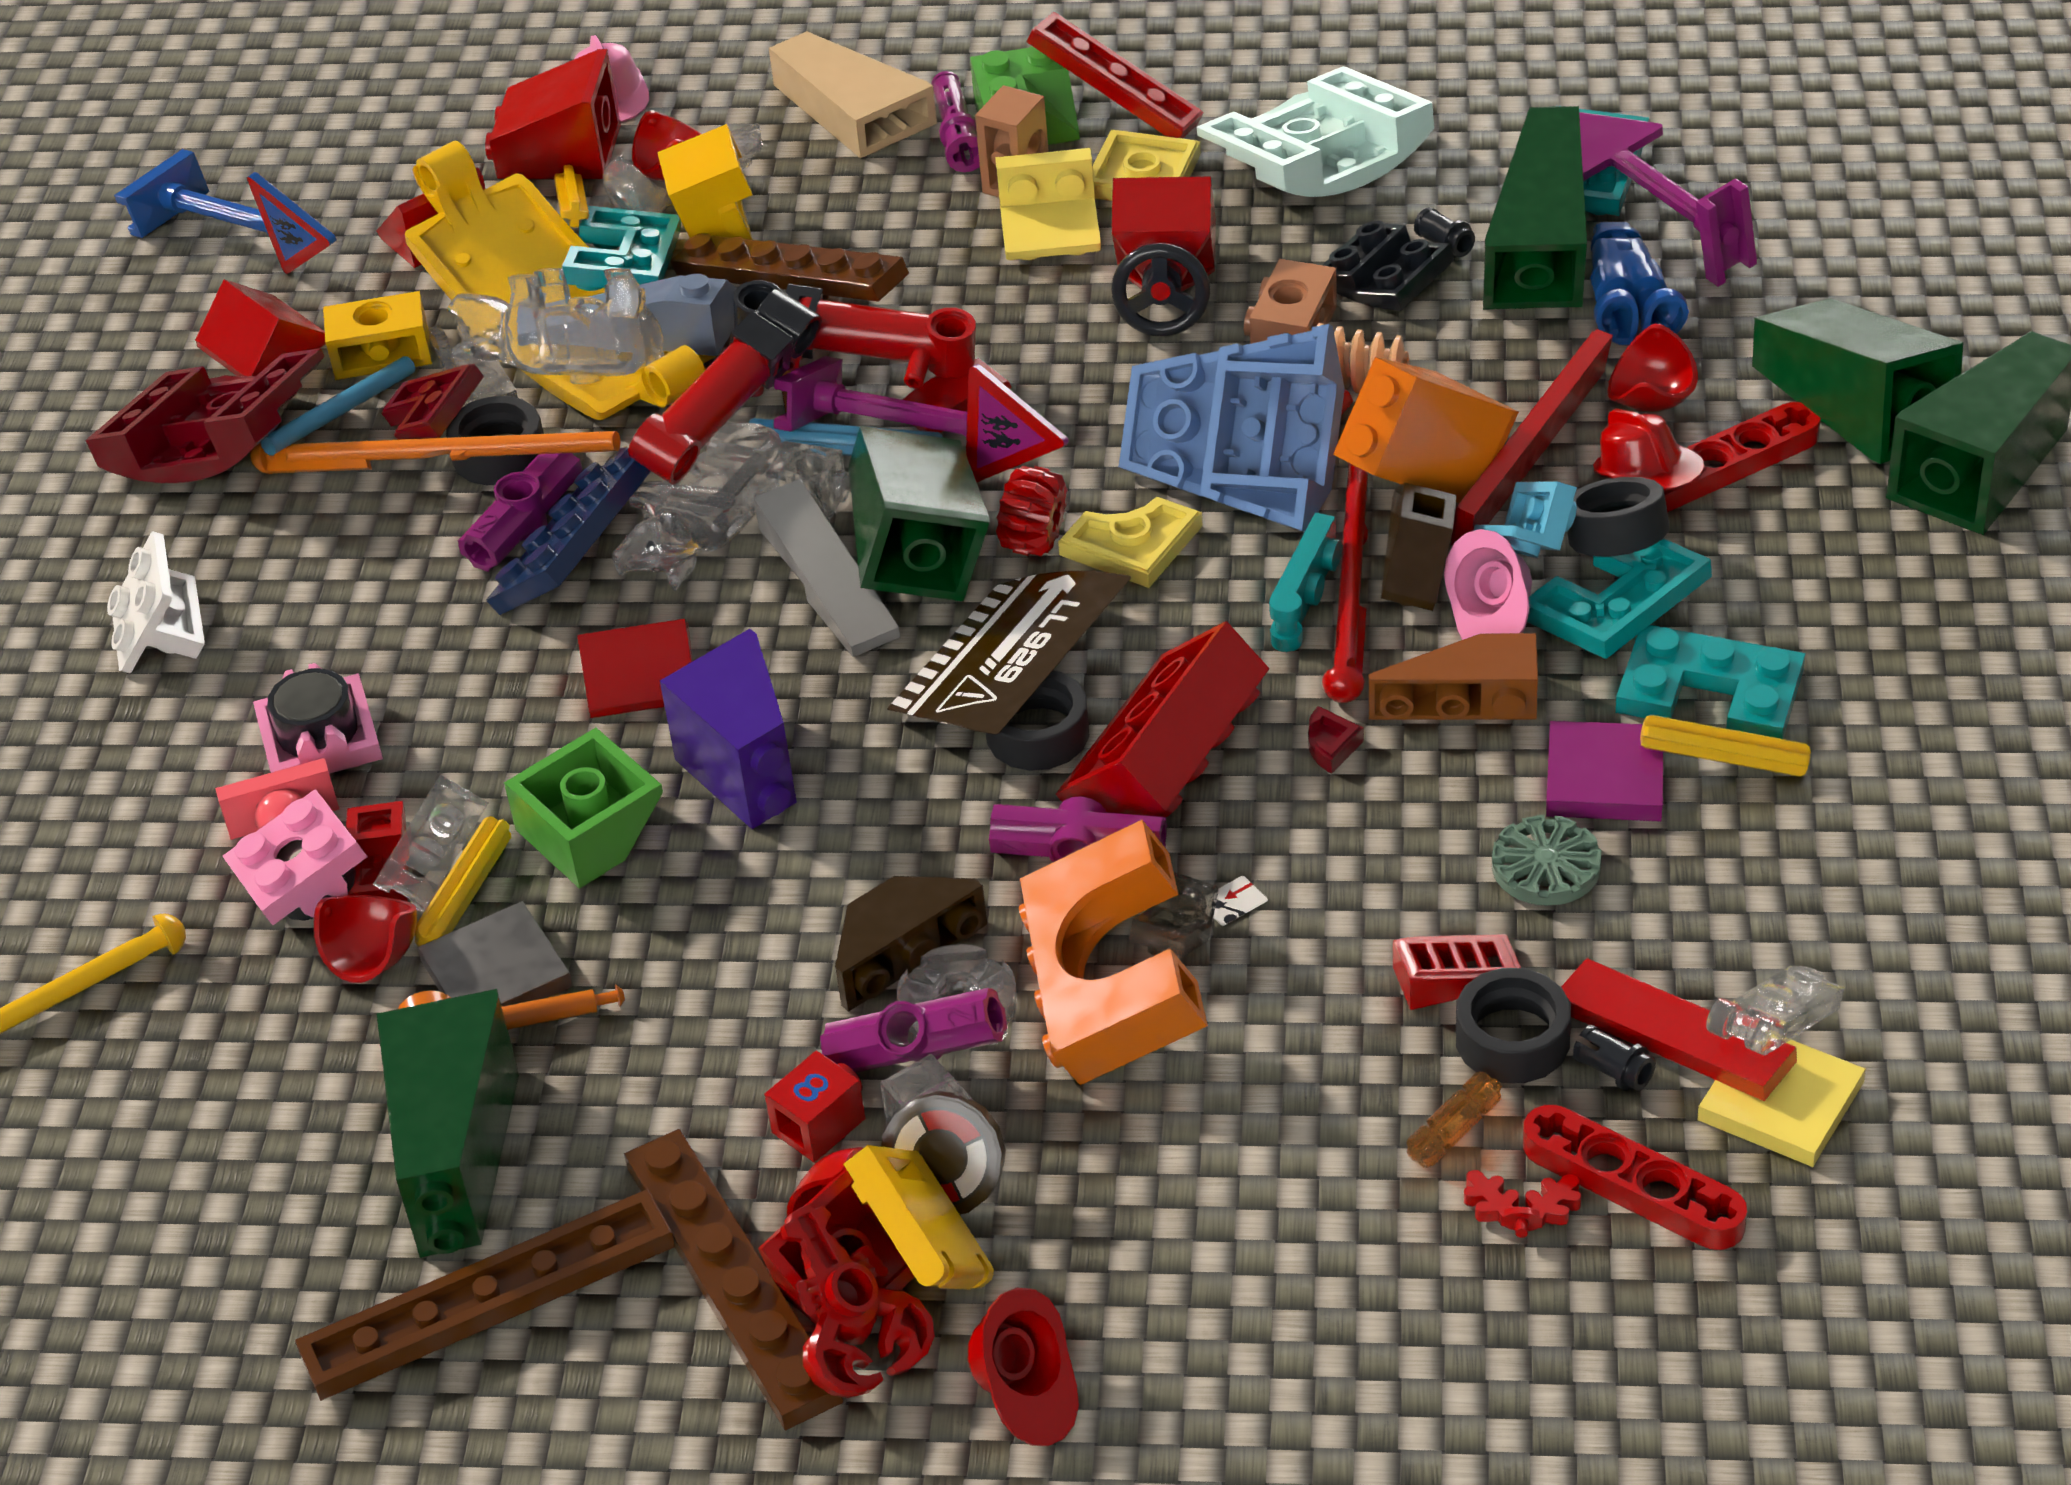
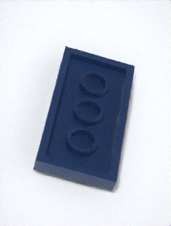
M627 446L614 453L603 466H600L598 462H594L585 468L574 480V483L578 486L574 493L567 494L549 510L548 514L552 520L548 525H543L536 529L523 542L522 547L526 551L521 558L512 560L499 571L495 577L499 584L486 599L499 615L559 587L650 474L651 471L628 455L629 448Z

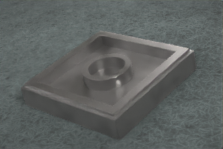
M523 901L417 947L421 962L440 992L449 995L451 998L497 989L503 1007L548 998L573 986L570 972Z

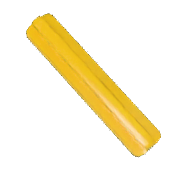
M565 165L564 172L555 174L554 181L561 218L568 219L570 227L576 228L579 227L580 219H588L589 210L581 174H574L573 166Z
M1655 715L1646 716L1640 734L1641 746L1646 749L1798 777L1806 774L1811 757L1810 746L1806 743Z
M492 816L482 820L417 922L414 936L415 944L418 947L454 930L511 839L510 825L504 819L497 820Z

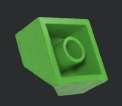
M1033 46L1010 51L994 50L984 55L970 57L974 103L977 113L1005 85L1044 96L1048 145L1080 140L1070 76L1067 69Z
M596 727L504 782L515 830L579 889L626 860L663 793L661 783Z

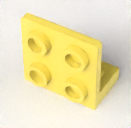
M1090 148L995 157L1007 260H1034L1039 257L1068 254L1076 256L1101 250Z

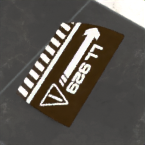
M1061 571L1036 574L997 585L890 704L887 710L955 725L973 731L993 735L999 734L1131 579V576L1098 571Z

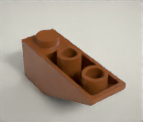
M1536 633L1477 634L1370 673L1369 720H1536L1538 689Z

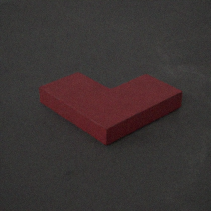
M469 363L403 382L381 414L391 427L399 425L394 434L397 440L440 438L484 376L475 363Z

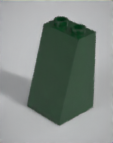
M1579 106L1529 107L1485 237L1483 310L1583 307L1587 233Z
M1829 298L1754 317L1752 367L1794 400L1801 402L1818 415L1822 422L1869 459L1881 464L1891 460L1895 419L1900 411L1962 373L1964 342Z
M2030 331L1900 411L1895 419L1886 499L1984 535L2068 429L2071 410V344Z
M860 426L848 465L860 588L964 602L990 521L961 441Z
M497 989L377 1013L396 1181L420 1258L436 1254H449L460 1249L482 1245L519 1078L518 1067Z

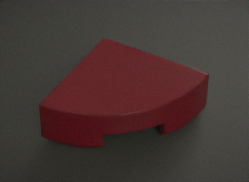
M1317 706L1309 719V751L1316 763L1332 774L1364 742V727Z

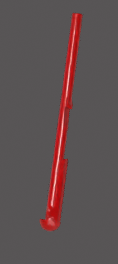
M1350 463L1348 464L1334 668L1329 669L1322 678L1325 694L1331 700L1338 703L1354 701L1361 695L1365 685L1362 673L1367 609L1360 605L1363 545L1367 542L1368 529L1365 524L1368 472Z

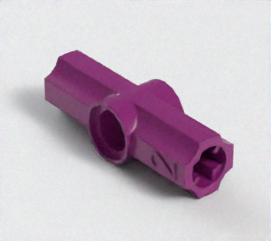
M572 453L538 454L522 472L510 473L500 478L494 486L496 500L458 540L460 553L475 568L489 572L494 566H498L520 541L526 540L539 527L548 525L546 512L583 471L580 459Z
M1086 797L1066 799L1060 804L1059 809L994 804L990 818V852L1049 857L1052 862H1055L1140 820L1147 824L1166 848L1167 821L1166 817L1107 813L1106 809L1099 802Z
M984 988L916 1004L907 1001H896L880 1012L826 1023L825 1031L820 1036L822 1054L834 1063H844L855 1073L909 1061L931 1063L938 1060L943 1054L1002 1042L1004 1031L1007 1029L1005 1008L998 998L997 991L992 988ZM918 1021V1035L909 1044L908 1032L911 1026Z

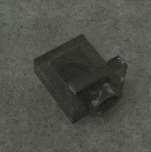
M1174 872L1179 895L1155 905L1133 918L1129 941L1147 946L1148 953L1153 956L1171 948L1180 959L1209 941L1219 889L1214 884Z

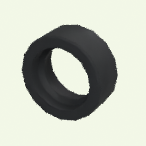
M491 396L470 402L462 407L448 426L446 438L492 436L505 433L528 435L544 434L541 418L533 405L521 398ZM538 454L476 456L460 461L452 460V464L458 475L469 482L488 486L495 485L505 475L522 472Z
M1619 477L1585 485L1576 490L1573 500L1576 502L1577 507L1576 516L1572 526L1567 531V536L1571 548L1577 553L1588 556L1612 557L1647 549L1661 541L1669 532L1664 488L1655 480L1642 477Z
M1053 670L1016 714L1029 709L1045 708L1059 711L1067 717L1059 724L1041 730L1014 728L1007 723L999 734L986 733L987 745L993 755L1010 767L1028 771L1052 769L1071 761L1083 751L1089 739L1086 693L1080 684L1063 672Z
M1499 968L1482 973L1465 985L1456 1001V1048L1467 1066L1480 1076L1500 1083H1527L1546 1077L1562 1065L1570 1049L1571 1003L1561 986L1546 975L1526 968ZM1522 1010L1537 1015L1549 1025V1029L1538 1037L1525 1041H1504L1488 1035L1477 1026V1022L1488 1014L1497 1011Z

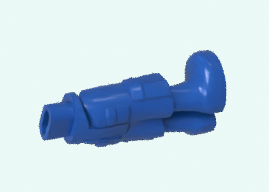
M1601 222L1597 224L1593 229L1594 236L1591 239L1590 245L1593 266L1590 278L1597 302L1594 307V319L1598 329L1613 335L1612 342L1618 345H1629L1636 337L1640 314L1641 332L1652 324H1662L1677 334L1688 319L1687 301L1680 292L1667 288L1662 269L1652 259L1639 231L1631 228L1627 222Z

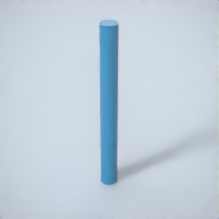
M403 356L276 429L261 442L262 449L265 453L272 456L413 374L415 372L413 361L409 357Z

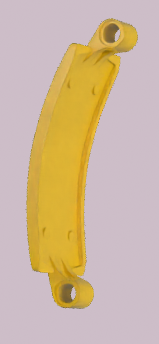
M452 141L416 161V165L412 169L415 180L438 214L408 229L405 232L406 244L429 275L476 328L478 324H486L487 328L482 332L484 337L516 367L566 404L596 420H604L640 399L665 408L672 404L706 370L703 364L716 357L698 355L687 345H682L671 352L533 339L532 329L550 305L617 289L602 288L596 291H586L579 289L576 285L562 284V265L570 246H588L561 218L534 184L522 174H514L483 190L469 152L458 141Z

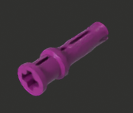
M943 71L936 74L931 82L942 119L939 128L940 140L944 147H946L945 157L949 166L959 172H971L980 167L975 117L968 113L958 76L953 72ZM964 151H969V160L966 159Z

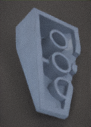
M690 274L553 304L548 307L532 329L533 339L671 352L682 345H687L698 355L717 356L734 330L733 298L737 288L725 279L708 278L702 274Z

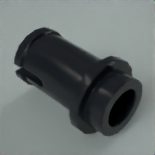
M1430 207L1423 209L1415 219L1414 232L1416 235L1424 237L1433 243H1450L1454 258L1464 257L1472 250L1475 243V234L1468 223L1462 220L1454 222Z
M1595 1025L1587 1026L1580 1033L1581 1037L1600 1049L1595 1051L1576 1041L1573 1048V1058L1576 1061L1585 1063L1614 1078L1615 1084L1621 1090L1628 1091L1633 1088L1639 1091L1649 1083L1655 1071L1656 1061L1655 1058L1649 1056L1647 1047L1641 1044L1630 1046L1601 1031Z

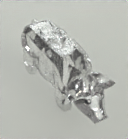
M544 268L534 271V274H517L508 277L511 287L510 303L493 296L461 293L454 297L447 308L448 312L456 315L462 321L471 341L464 345L463 352L483 362L500 361L532 374L570 375V383L572 384L594 383L600 380V376L632 374L664 356L662 350L664 342L662 328L654 314L645 305V288H640L630 268L604 270L608 282L605 285L604 301L591 297L571 298L563 269Z
M729 420L706 444L707 450L699 454L691 470L677 484L672 485L667 481L642 482L630 497L629 503L634 508L643 509L644 521L637 524L612 552L618 574L622 576L633 571L664 572L667 575L671 588L676 591L694 570L697 556L700 553L724 547L756 516L753 497L778 488L783 484L788 472L785 458L790 453L789 444L781 442L779 434L772 428L755 423H734Z

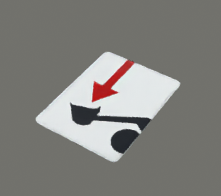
M1240 876L1199 899L1198 903L1221 926H1224L1264 904L1268 899L1245 876Z

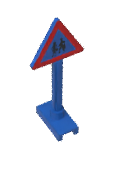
M184 149L114 195L117 203L125 205L133 222L127 227L130 235L143 238L176 214L186 211L266 232L270 237L281 268L286 274L337 241L336 236L257 172L249 175L247 181L258 209L205 195L210 191L194 152Z

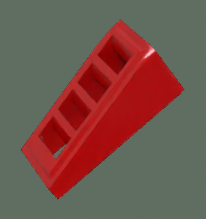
M1507 934L1417 936L1393 940V969L1410 1010L1457 1000L1465 985L1482 973L1499 968H1521ZM1498 955L1503 967H1491L1487 958ZM1475 960L1478 968H1468L1466 962ZM1454 965L1452 969H1445L1447 966Z

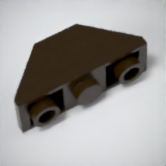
M1403 483L1395 488L1392 496L1381 599L1397 602L1404 606H1414L1433 611L1453 532L1456 506L1455 494L1409 483Z
M893 876L847 905L835 963L841 1006L849 1012L868 999L877 997L890 985L914 970L925 967L933 958L960 941L971 938L979 929L986 926L987 915L983 884L976 878Z

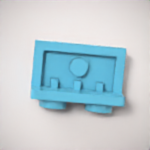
M1558 481L1516 482L1505 524L1475 525L1474 531L1479 529L1495 531L1510 542L1517 554L1538 558L1540 550H1560L1564 534L1570 529L1576 516L1577 507L1576 502L1573 500L1577 487Z

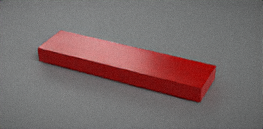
M1054 11L1031 30L1026 41L1166 137L1183 139L1198 125L1204 113L1195 105Z
M1588 958L1583 961L1561 986L1571 1003V1017L1586 1024L1595 1025L1600 1030L1634 1045L1641 1044L1652 1053L1762 1101L1769 1097L1797 1063V1050L1795 1046Z

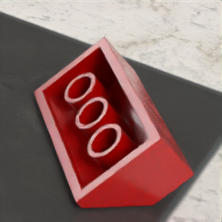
M1227 621L1161 654L1055 795L1062 802L1071 797L1093 799L1099 802L1106 809L1107 813L1168 817L1181 804L1183 798L1179 793L1183 787L1195 780L1207 768L1209 761L1205 757L1210 750L1220 745L1233 732L1235 726L1231 721L1236 714L1244 711L1257 699L1260 694L1257 686L1270 668Z

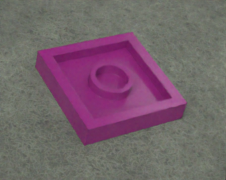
M1550 721L1546 817L1562 816L1568 818L1662 822L1663 752L1646 749L1641 746L1640 734L1643 724Z

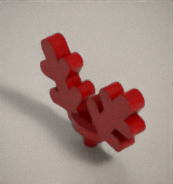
M1471 1170L1466 1174L1464 1204L1475 1206L1476 1220L1479 1222L1498 1221L1501 1226L1515 1230V1234L1519 1238H1525L1528 1235V1231L1542 1228L1545 1223L1566 1225L1569 1222V1210L1577 1211L1581 1208L1579 1178L1574 1174L1564 1175L1557 1183L1552 1178H1544L1541 1181V1195L1535 1190L1526 1192L1525 1207H1519V1192L1517 1190L1510 1189L1503 1194V1177L1495 1175L1488 1180L1478 1170Z

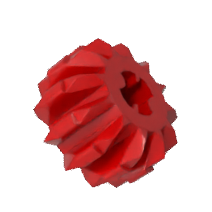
M1021 466L1010 474L1009 481L1004 484V493L1002 499L999 500L1000 509L996 517L998 520L996 534L1001 547L1011 549L1013 553L1025 556L1030 554L1042 556L1053 548L1054 541L1059 537V529L1061 523L1064 522L1063 515L1067 506L1065 498L1068 490L1061 474L1053 473L1050 469L1034 466V468Z

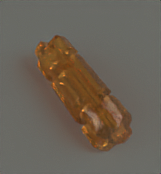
M1483 1071L1475 1073L1462 1085L1465 1092L1464 1090L1456 1091L1426 1120L1429 1127L1427 1125L1420 1126L1407 1139L1408 1149L1406 1153L1412 1161H1417L1423 1168L1434 1166L1446 1154L1443 1148H1452L1482 1119L1479 1112L1486 1114L1501 1100L1500 1090L1502 1086L1497 1079L1491 1078Z

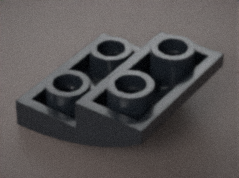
M1371 221L1360 226L1356 234L1346 244L1334 250L1323 266L1336 268L1337 294L1368 306L1402 311L1455 261L1450 243L1428 242L1426 239L1411 241L1406 225L1384 224L1383 221Z

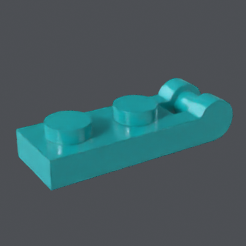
M1315 512L1270 597V617L1274 620L1270 629V640L1272 646L1278 651L1291 652L1300 648L1303 643V628L1301 624L1310 606H1317L1319 604L1328 571H1335L1339 565L1342 554V541L1336 539L1335 516Z

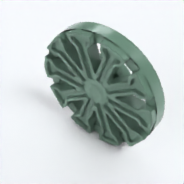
M1545 815L1522 818L1521 823L1516 825L1512 823L1502 830L1499 838L1494 842L1492 850V872L1500 887L1516 899L1535 905H1561L1583 897L1596 885L1601 874L1602 851L1597 844L1596 837L1585 827L1583 829L1578 827L1577 822L1562 816H1555L1554 819H1545ZM1545 833H1552L1549 839H1547ZM1524 876L1527 878L1519 883L1515 881ZM1567 879L1570 882L1574 883V885L1570 887L1567 883H1564L1563 881ZM1540 886L1549 887V891L1540 890Z

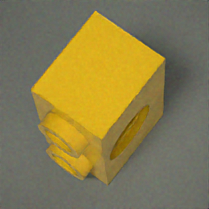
M420 291L323 307L325 342L335 380L374 374L403 356L409 357L415 367L432 364L429 328Z

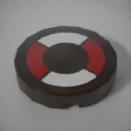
M944 1091L917 1096L893 1115L882 1135L881 1147L919 1151L959 1215L969 1213L992 1194L1001 1177L1006 1148L1000 1127L987 1109L972 1099L967 1100L962 1096L954 1095L955 1093Z

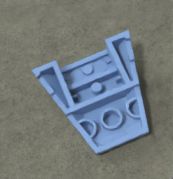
M1325 324L1312 327V331L1294 335L1284 333L1267 337L1266 341L1247 345L1237 343L1219 347V351L1201 355L1191 353L1132 366L1118 467L1305 532L1315 512H1319L1332 490L1336 459L1333 453L1338 444L1345 390L1333 326Z

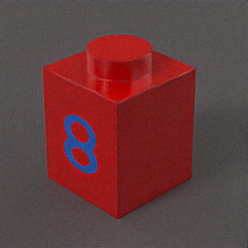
M816 1050L764 1093L771 1132L815 1163L866 1119L861 1093L863 1086L858 1075L848 1065L844 1063L836 1064Z

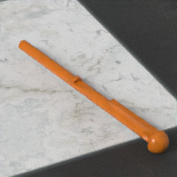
M618 431L301 443L291 444L272 456L264 452L260 442L250 452V459L257 470L266 474L372 470L371 460L421 459L450 454V458L453 461H460L476 456L619 451L621 439Z

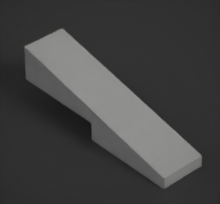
M801 479L753 497L759 530L804 584L808 603L852 657L900 638L897 623L875 590L860 588L857 563Z

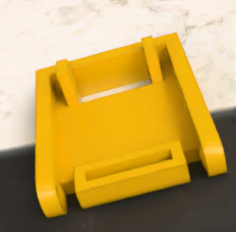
M867 1145L843 1164L854 1180L851 1186L862 1204L870 1205L921 1285L929 1287L938 1285L939 1288L970 1290L971 1288H982L992 1280L994 1275L992 1264L919 1151Z

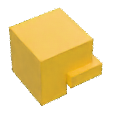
M727 124L657 152L668 196L689 238L697 234L709 233L715 236L742 237L743 239L753 240L742 199L753 194L740 167L738 159L742 158L741 152Z

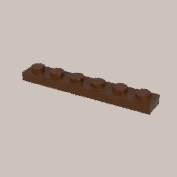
M709 233L697 234L688 239L684 244L685 248L670 260L677 276L702 274L708 278L725 279L730 283L741 285L753 280H764L774 283L781 290H786L788 284L821 288L823 289V295L876 302L885 297L909 274L903 257L882 255L877 252L847 251L842 248L811 247L807 244L776 243L772 240L759 241L743 239L742 237L715 236Z
M681 1130L672 1131L624 1153L628 1171L640 1191L649 1190L672 1231L676 1251L783 1429L786 1431L842 1404V1397L830 1395L816 1386L804 1369L803 1346L809 1336Z
M646 1189L295 1340V1343L320 1401L670 1250L675 1247L672 1231L649 1190Z

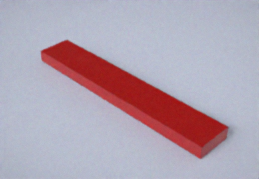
M1599 329L1592 331L1456 507L1451 536L1452 546L1464 534L1474 531L1475 525H1488L1513 493L1515 483L1521 482L1604 374L1613 335Z

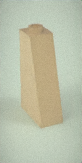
M807 31L769 47L774 86L860 159L937 124L933 85L928 81Z

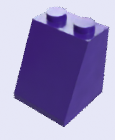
M752 629L746 630L660 680L675 760L748 827L754 829L797 803L784 722L757 634Z

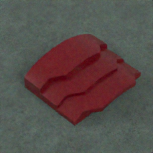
M321 348L284 353L257 376L224 375L209 379L204 366L165 372L85 441L98 467L126 478L153 483H185L217 475L241 461L275 430L282 421L278 410L297 394L302 387L301 380L314 370L325 356Z

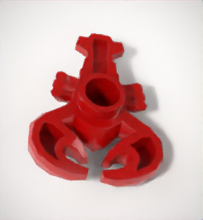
M808 1204L792 1212L784 1220L785 1225L780 1228L783 1240L799 1242L801 1244V1256L804 1261L807 1279L798 1280L796 1290L799 1292V1301L803 1305L802 1310L810 1317L817 1313L819 1319L812 1335L803 1346V1367L812 1382L830 1395L850 1398L867 1394L884 1379L881 1372L872 1375H859L853 1370L854 1366L864 1370L873 1362L864 1351L853 1345H862L871 1334L877 1316H882L878 1338L880 1358L887 1357L892 1353L894 1343L900 1346V1353L896 1361L886 1370V1374L889 1376L907 1372L928 1354L935 1337L933 1319L918 1298L902 1290L878 1287L876 1279L889 1275L888 1268L882 1265V1260L874 1254V1251L869 1246H863L849 1256L846 1249L840 1246L836 1238L825 1229L831 1213L824 1205L814 1209ZM840 1339L846 1343L838 1342L836 1340Z

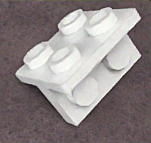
M152 531L144 547H137L133 552L129 563L128 575L122 586L116 585L113 588L107 606L108 615L113 617L114 625L112 648L117 650L119 671L126 673L132 672L146 646L157 648L165 653H176L196 659L205 645L195 576L168 569L164 535Z

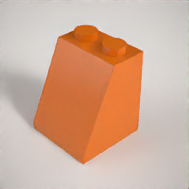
M1375 357L1333 455L1374 476L1398 484L1409 483L1455 494L1456 502L1460 503L1505 445L1519 412L1436 371Z

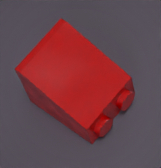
M597 49L507 88L502 105L497 106L495 109L493 131L488 132L485 139L486 156L488 160H493L497 179H506L514 174H522L527 179H554L555 174L564 172L565 165L573 166L574 174H581L582 179H605L621 127L608 49Z

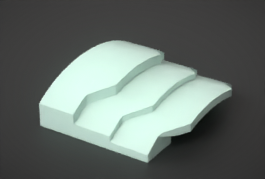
M1343 66L1307 81L1308 92L1294 95L1283 104L1260 116L1250 119L1236 112H1231L1196 127L1197 136L1226 148V155L1255 167L1256 179L1294 195L1323 197L1362 187L1394 169L1425 141L1434 129L1432 102Z

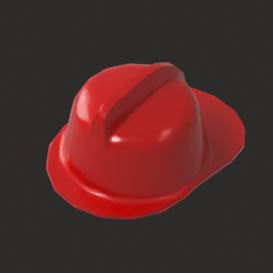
M1617 408L1609 412L1608 426L1601 432L1600 436L1601 456L1593 463L1594 471L1600 475L1610 478L1642 477L1651 479L1659 483L1664 488V491L1675 490L1691 484L1701 477L1705 469L1702 457L1676 443L1667 422L1662 416L1657 414H1639Z
M1017 1287L1000 1294L988 1308L986 1316H983L970 1337L967 1356L970 1371L979 1386L991 1394L1001 1422L1014 1437L1031 1446H1050L1067 1436L1075 1425L1079 1408L1077 1383L1067 1348L1061 1316L1051 1300L1035 1289Z

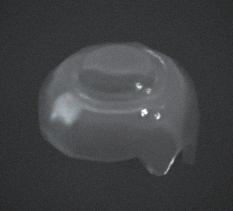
M618 156L610 162L604 171L603 182L606 194L613 207L617 209L663 213L672 204L664 188H659L633 164L622 162L623 156Z

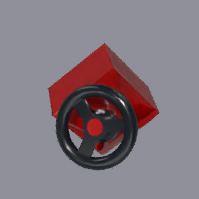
M1211 176L1113 178L1112 237L1118 267L1112 279L1111 292L1116 310L1128 325L1147 335L1171 336L1186 331L1202 317L1207 308L1210 298L1208 276L1215 271L1216 215ZM1127 280L1141 288L1142 291L1127 298ZM1195 285V298L1182 292ZM1153 303L1156 305L1169 303L1186 312L1174 320L1164 322L1152 321L1138 314V312Z

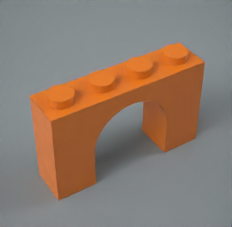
M1143 820L1020 878L1024 903L1019 905V913L1026 929L1030 933L1032 946L1027 947L1026 952L1029 963L1038 977L1040 988L1034 992L1037 1007L1046 1021L1048 1032L1043 1035L1042 1042L1049 1060L1056 1068L1064 1067L1077 1083L1082 1085L1208 1026L1198 981L1171 948L1112 976L1096 980H1084L1087 960L1096 944L1109 930L1122 921L1179 895L1170 854Z

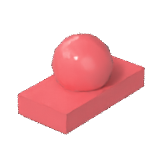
M325 758L215 788L231 840L258 831L283 813L289 804L304 798L315 789L332 811L339 810Z

